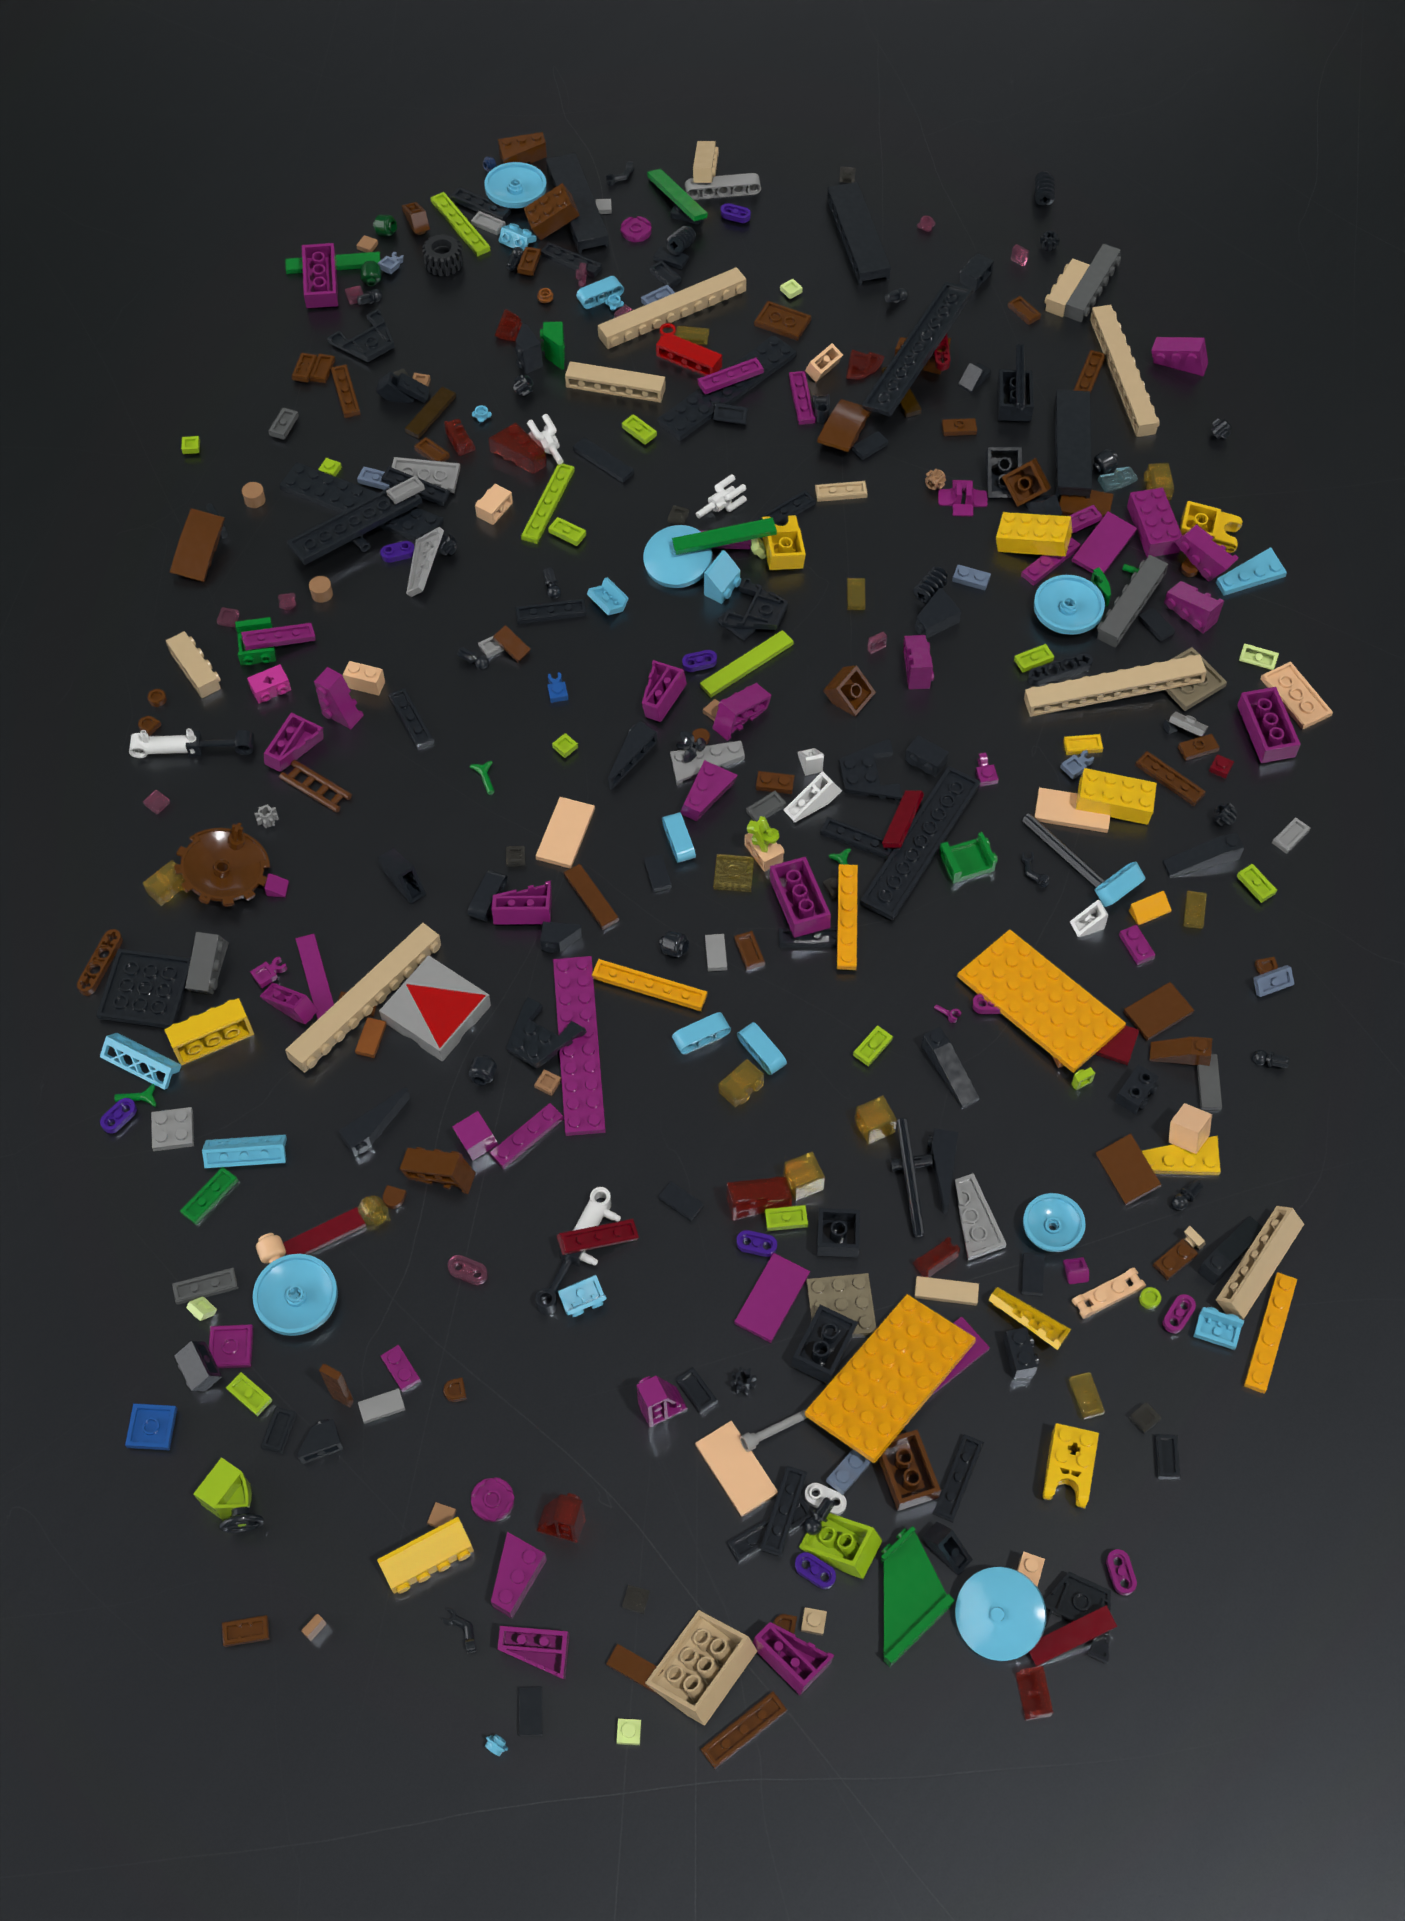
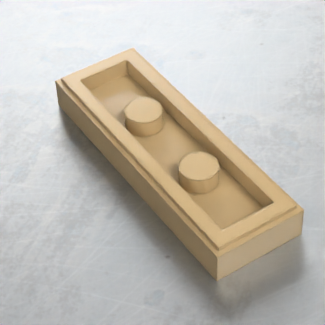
M865 481L815 485L817 502L867 498Z
M917 1276L914 1298L977 1306L979 1284Z

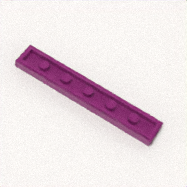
M310 934L295 939L313 1004L318 1010L316 1012L317 1019H319L334 1003L315 935Z

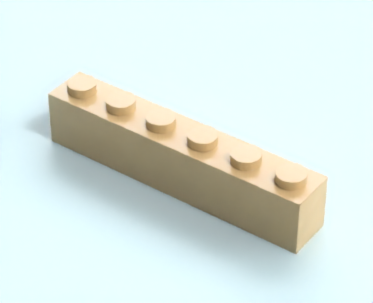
M571 361L565 374L567 388L660 403L666 389L664 376Z
M1276 1206L1217 1297L1216 1301L1226 1314H1234L1240 1319L1246 1317L1304 1226V1223L1293 1208Z

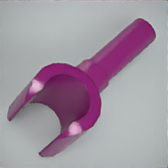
M937 1004L934 1009L947 1015L951 1023H955L958 1020L953 1015L961 1016V1011L958 1009L950 1011Z

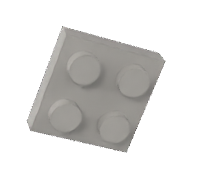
M192 1107L151 1112L153 1151L194 1146Z

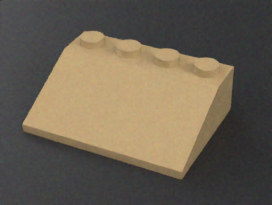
M698 1610L645 1683L684 1714L705 1726L752 1660L757 1649L749 1636Z

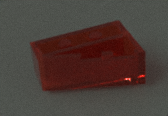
M517 423L510 425L489 438L491 453H497L503 456V459L511 460L517 466L533 474L547 466L545 451Z
M786 1177L727 1183V1202L733 1221L763 1214L765 1209L792 1207V1196Z
M568 1493L567 1496L560 1494L544 1506L536 1532L578 1543L586 1519L583 1501L574 1494Z

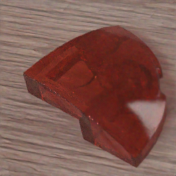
M505 309L495 336L505 340L516 341L522 326L521 319Z
M852 350L846 378L863 379L875 373L881 366L885 356L872 352L865 354Z

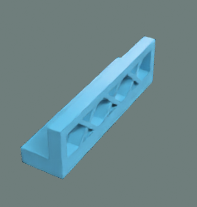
M119 1033L106 1036L100 1058L164 1090L168 1089L172 1074L180 1072L182 1066ZM110 1046L115 1049L117 1056L112 1057L107 1054ZM127 1054L131 1057L132 1065L126 1064L124 1055ZM139 1064H147L149 1073L142 1072ZM157 1071L165 1073L163 1082L158 1080Z
M286 1135L206 1140L202 1149L204 1168L286 1163L285 1144L287 1137Z

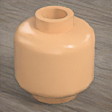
M268 1233L258 1239L259 1242L256 1244V1250L262 1263H272L276 1259L285 1256L286 1249L280 1236Z

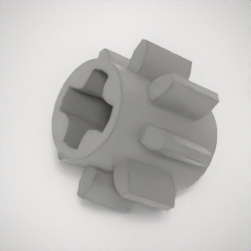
M268 804L259 807L258 812L255 813L257 824H262L265 828L275 826V820H279L276 808L273 807L271 809Z

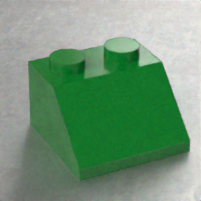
M543 322V329H540V339H544V341H541V350L545 351L546 359L560 369H564L565 344L563 322Z

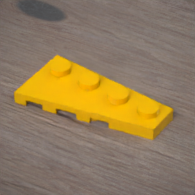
M1217 1136L1208 1137L1197 1154L1176 1145L1142 1151L1155 1174L1219 1176L1221 1173Z
M998 1287L989 1298V1301L995 1307L1006 1312L1057 1350L1071 1331L1070 1328Z

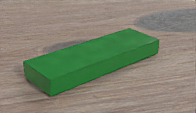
M222 1167L180 1210L181 1214L197 1225L238 1182L237 1177Z

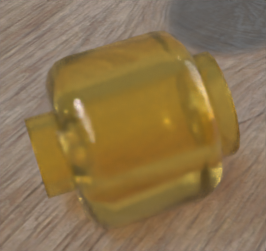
M369 1196L364 1198L359 1204L358 1213L367 1225L379 1226L386 1220L388 1208L380 1197Z

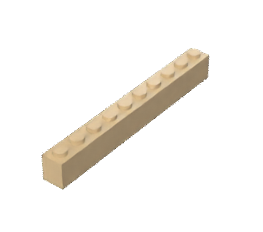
M736 267L599 324L598 337L606 348L610 349L658 329L665 323H672L745 292L746 278Z
M1111 305L1092 307L1090 317L1092 326L1102 351L1106 354L1107 364L1136 437L1154 435L1160 424L1159 418L1156 417L1154 406L1150 403L1149 393H1146L1145 383L1140 378V371L1136 368L1135 358L1132 357L1130 346L1126 343V336L1121 331V324L1117 321L1116 311H1113Z
M1189 655L1185 658L1171 659L1160 663L1154 662L1150 665L1136 666L1125 670L1120 669L1115 672L1101 673L1090 677L1085 676L1080 679L1066 680L1055 684L1050 683L1040 687H1031L1025 689L1024 700L1029 716L1032 717L1202 683L1205 681L1206 669L1201 655Z
M422 923L285 1050L288 1059L304 1073L309 1068H313L323 1055H327L337 1042H341L351 1029L356 1028L365 1016L371 1014L374 1006L384 1002L387 995L395 991L403 980L409 978L428 955L430 956L439 950L441 946L440 935Z

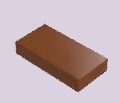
M367 1017L355 1050L356 1054L375 1058L387 1026L386 1021Z

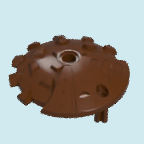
M241 823L233 824L232 829H206L189 837L192 843L187 848L180 846L176 855L182 857L181 864H174L175 875H182L184 883H181L182 889L186 893L192 890L199 895L200 902L208 904L210 900L223 902V906H233L234 900L244 897L247 901L253 899L256 895L253 891L258 885L265 887L267 877L263 876V871L265 868H270V861L265 849L253 837L243 833Z

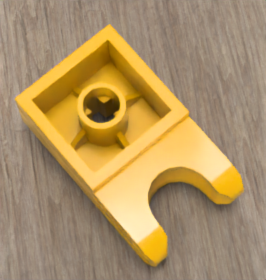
M1187 501L1179 529L1183 535L1197 524L1213 537L1212 540L1219 546L1224 545L1226 547L1225 551L1232 553L1236 551L1238 542L1235 537L1228 535L1226 532H1237L1241 528L1243 521L1239 516L1221 512V509Z
M796 515L788 516L786 525H775L777 529L776 535L762 537L769 570L802 569L804 566L806 553Z
M1058 1423L1055 1424L1047 1461L1043 1499L1051 1500L1056 1488L1059 1485L1066 1484L1075 1491L1076 1505L1085 1509L1090 1495L1099 1433ZM1070 1450H1073L1076 1454H1075V1455L1070 1454V1453H1071Z

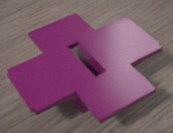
M953 480V488L938 490L939 506H953V516L973 517V507H987V492L974 489L973 481ZM962 492H965V504H961Z

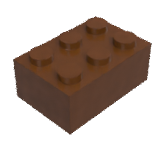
M563 183L524 208L531 229L540 240L580 216L572 194Z
M918 1429L898 1435L878 1460L897 1511L939 1498L941 1490Z

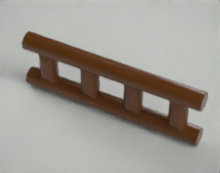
M297 760L291 762V766L294 769L289 774L282 772L279 775L280 779L336 813L340 810V806L337 805L343 797L347 800H350L352 797L350 792ZM300 772L308 776L303 783L294 779ZM315 780L322 784L316 792L309 788ZM328 789L337 793L331 800L323 796Z

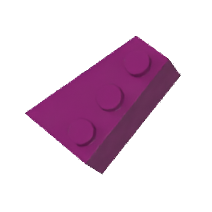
M1156 337L1151 350L1155 364L1204 376L1208 365L1205 338Z
M926 635L904 636L903 650L908 689L930 688L931 681H934L930 643L927 642Z
M655 660L652 661V670L649 673V682L642 701L645 717L659 722L663 720L687 684L683 669Z
M755 683L738 693H734L727 699H722L718 704V711L712 729L728 741L731 738V733L736 729L739 731L743 729L742 725L747 720L753 721L768 708L772 695Z
M704 760L680 812L681 815L697 821L734 785L738 775Z
M547 881L545 885L537 887L531 885L528 886V889L518 892L515 889L493 895V923L543 924V921L551 922V881Z
M650 1376L645 1377L637 1384L638 1405L649 1427L688 1409L677 1387L658 1376L652 1378Z
M769 1622L754 1637L753 1644L757 1649V1653L801 1695L827 1669L835 1655L829 1652L826 1653L816 1648L814 1644L806 1643L795 1637V1634Z

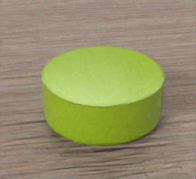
M1147 1287L1142 1290L1139 1301L1144 1308L1155 1309L1161 1302V1294L1157 1289Z

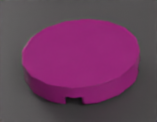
M637 216V218L629 217L621 224L622 237L628 241L641 242L648 239L651 235L652 227L650 221L641 216Z
M501 1478L484 1479L472 1491L471 1504L473 1511L480 1519L486 1522L503 1520L514 1507L515 1497L513 1490Z

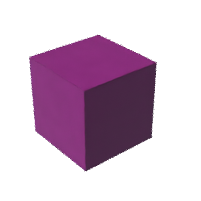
M479 1111L452 1126L472 1160L498 1146L495 1137Z

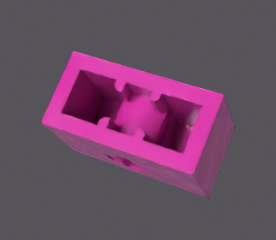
M281 665L247 678L250 689L258 704L291 691L289 680Z

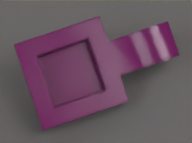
M980 753L979 759H977L979 767H976L975 770L977 779L981 781L980 786L998 784L994 764L988 765L987 754Z

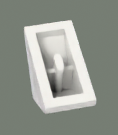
M816 748L798 752L805 776L823 771L824 755Z
M1097 900L1072 919L1070 923L1077 936L1082 937L1103 930L1108 914L1101 901Z

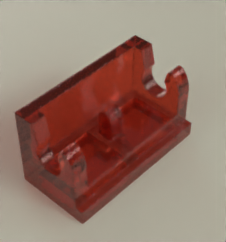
M460 419L444 422L446 435L459 456L476 450L463 425L454 427L456 424L461 423Z
M948 1237L925 1255L917 1258L913 1264L923 1277H930L958 1258L960 1247L957 1244L953 1246L951 1238Z
M1038 1666L1020 1670V1672L1016 1673L1025 1720L1050 1717L1053 1714L1044 1667Z

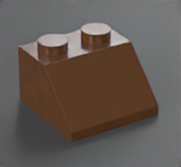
M1036 458L1002 476L1017 507L1051 488Z
M857 665L843 667L823 690L832 704L853 716H856L876 693Z

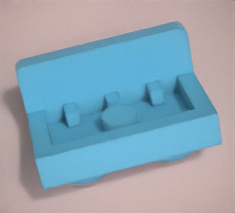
M510 223V225L501 227L499 243L511 248L521 247L524 250L525 247H528L529 243L536 242L537 235L532 234L531 230L521 229L517 224Z
M608 577L604 578L601 586L589 588L587 595L607 615L623 612L628 601V597Z
M596 1275L557 1291L565 1313L567 1315L572 1314V1317L583 1314V1309L590 1306L594 1309L603 1305V1301L607 1299Z
M1203 1307L1199 1314L1193 1337L1235 1350L1244 1320L1239 1319L1234 1314L1221 1313L1212 1307Z

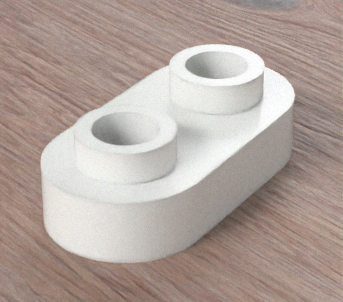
M812 1483L807 1486L804 1496L809 1505L818 1508L823 1499L828 1497L831 1500H838L840 1502L838 1506L832 1508L831 1514L839 1516L845 1511L847 1501L844 1495L819 1483ZM815 1490L820 1493L817 1497L812 1495V1492Z

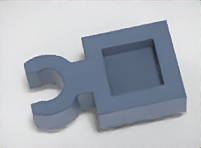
M393 252L391 257H384L378 262V265L381 267V270L392 274L403 263L404 255L397 257V252Z
M1085 750L1079 758L1073 755L1061 763L1060 768L1070 778L1074 779L1082 774L1084 768L1093 763L1094 757L1085 758L1088 754V751Z

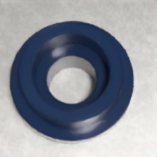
M489 156L485 157L483 161V167L488 173L496 167L495 159Z

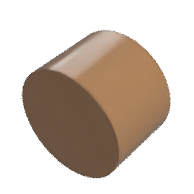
M250 482L243 486L242 494L244 502L248 507L258 508L265 503L266 498L261 484Z
M317 576L309 582L311 596L314 601L323 603L332 598L331 582L327 577Z

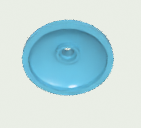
M1048 1193L1036 1197L1029 1203L1024 1213L1023 1226L1025 1233L1036 1246L1046 1251L1063 1252L1073 1248L1079 1243L1085 1231V1217L1081 1208L1075 1201L1061 1194ZM1049 1226H1054L1056 1230H1051Z

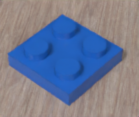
M133 1403L125 1446L138 1449L170 1450L177 1407Z

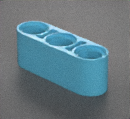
M610 276L582 287L577 291L576 297L585 309H590L605 303V300L612 294L621 296L624 292V287L615 276Z
M681 813L662 817L663 827L677 863L696 858L694 846Z
M1135 861L1127 864L1096 887L1095 892L1102 905L1106 907L1118 901L1146 878Z
M717 1012L679 1029L672 1035V1038L681 1054H687L730 1033L731 1028L723 1014Z
M752 1022L737 1032L739 1041L767 1074L772 1075L787 1064L783 1054L756 1023Z

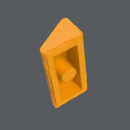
M1164 891L1132 903L1129 909L1138 926L1172 911Z

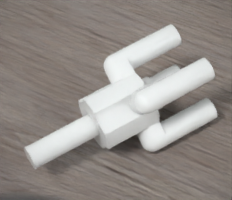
M544 414L542 416L546 423L542 432H539L533 420H529L527 422L531 430L529 436L537 450L541 451L543 449L545 453L552 454L557 464H562L563 459L557 451L560 446L555 436L557 429L549 415Z
M731 474L715 485L714 488L717 493L708 498L709 504L696 512V516L700 519L711 510L719 512L723 508L727 512L733 511L747 501L743 495L732 502L733 498L747 489L746 486L742 484L736 489L734 486H731L724 490V487L735 480V476Z

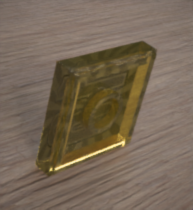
M717 854L714 889L751 892L754 857Z

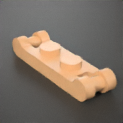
M1131 1268L1124 1274L1084 1294L1076 1296L1072 1299V1303L1075 1307L1079 1308V1314L1085 1319L1146 1287V1284L1138 1277L1136 1268ZM1128 1280H1131L1133 1283L1130 1287L1126 1283ZM1089 1301L1091 1307H1087L1085 1302Z

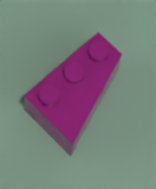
M1196 524L1175 543L1209 582L1227 570L1239 557L1230 555L1225 551L1226 547L1224 545L1219 546L1212 540L1213 537Z
M1182 581L1167 592L1164 604L1169 609L1175 611L1182 619H1185L1203 634L1217 623L1224 603L1223 599L1216 600L1211 598V594H1202L1198 592V588Z
M327 667L314 681L322 714L326 718H331L351 730L364 714L362 711L357 710L355 706L357 701L351 699L349 695L351 690L343 676Z
M290 713L264 752V764L279 772L283 771L293 760H297L323 740V727Z
M509 1532L506 1535L491 1603L494 1609L513 1618L546 1563L547 1558L544 1552Z
M500 1626L497 1650L565 1680L570 1633L568 1631Z

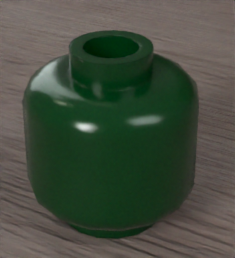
M381 214L375 218L373 227L380 236H392L397 230V222L393 216Z
M366 261L360 268L361 281L368 286H375L381 281V267L375 261Z

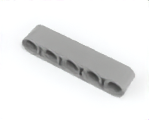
M747 173L713 177L712 183H694L693 178H690L685 182L686 193L693 200L755 195L761 191L758 174Z

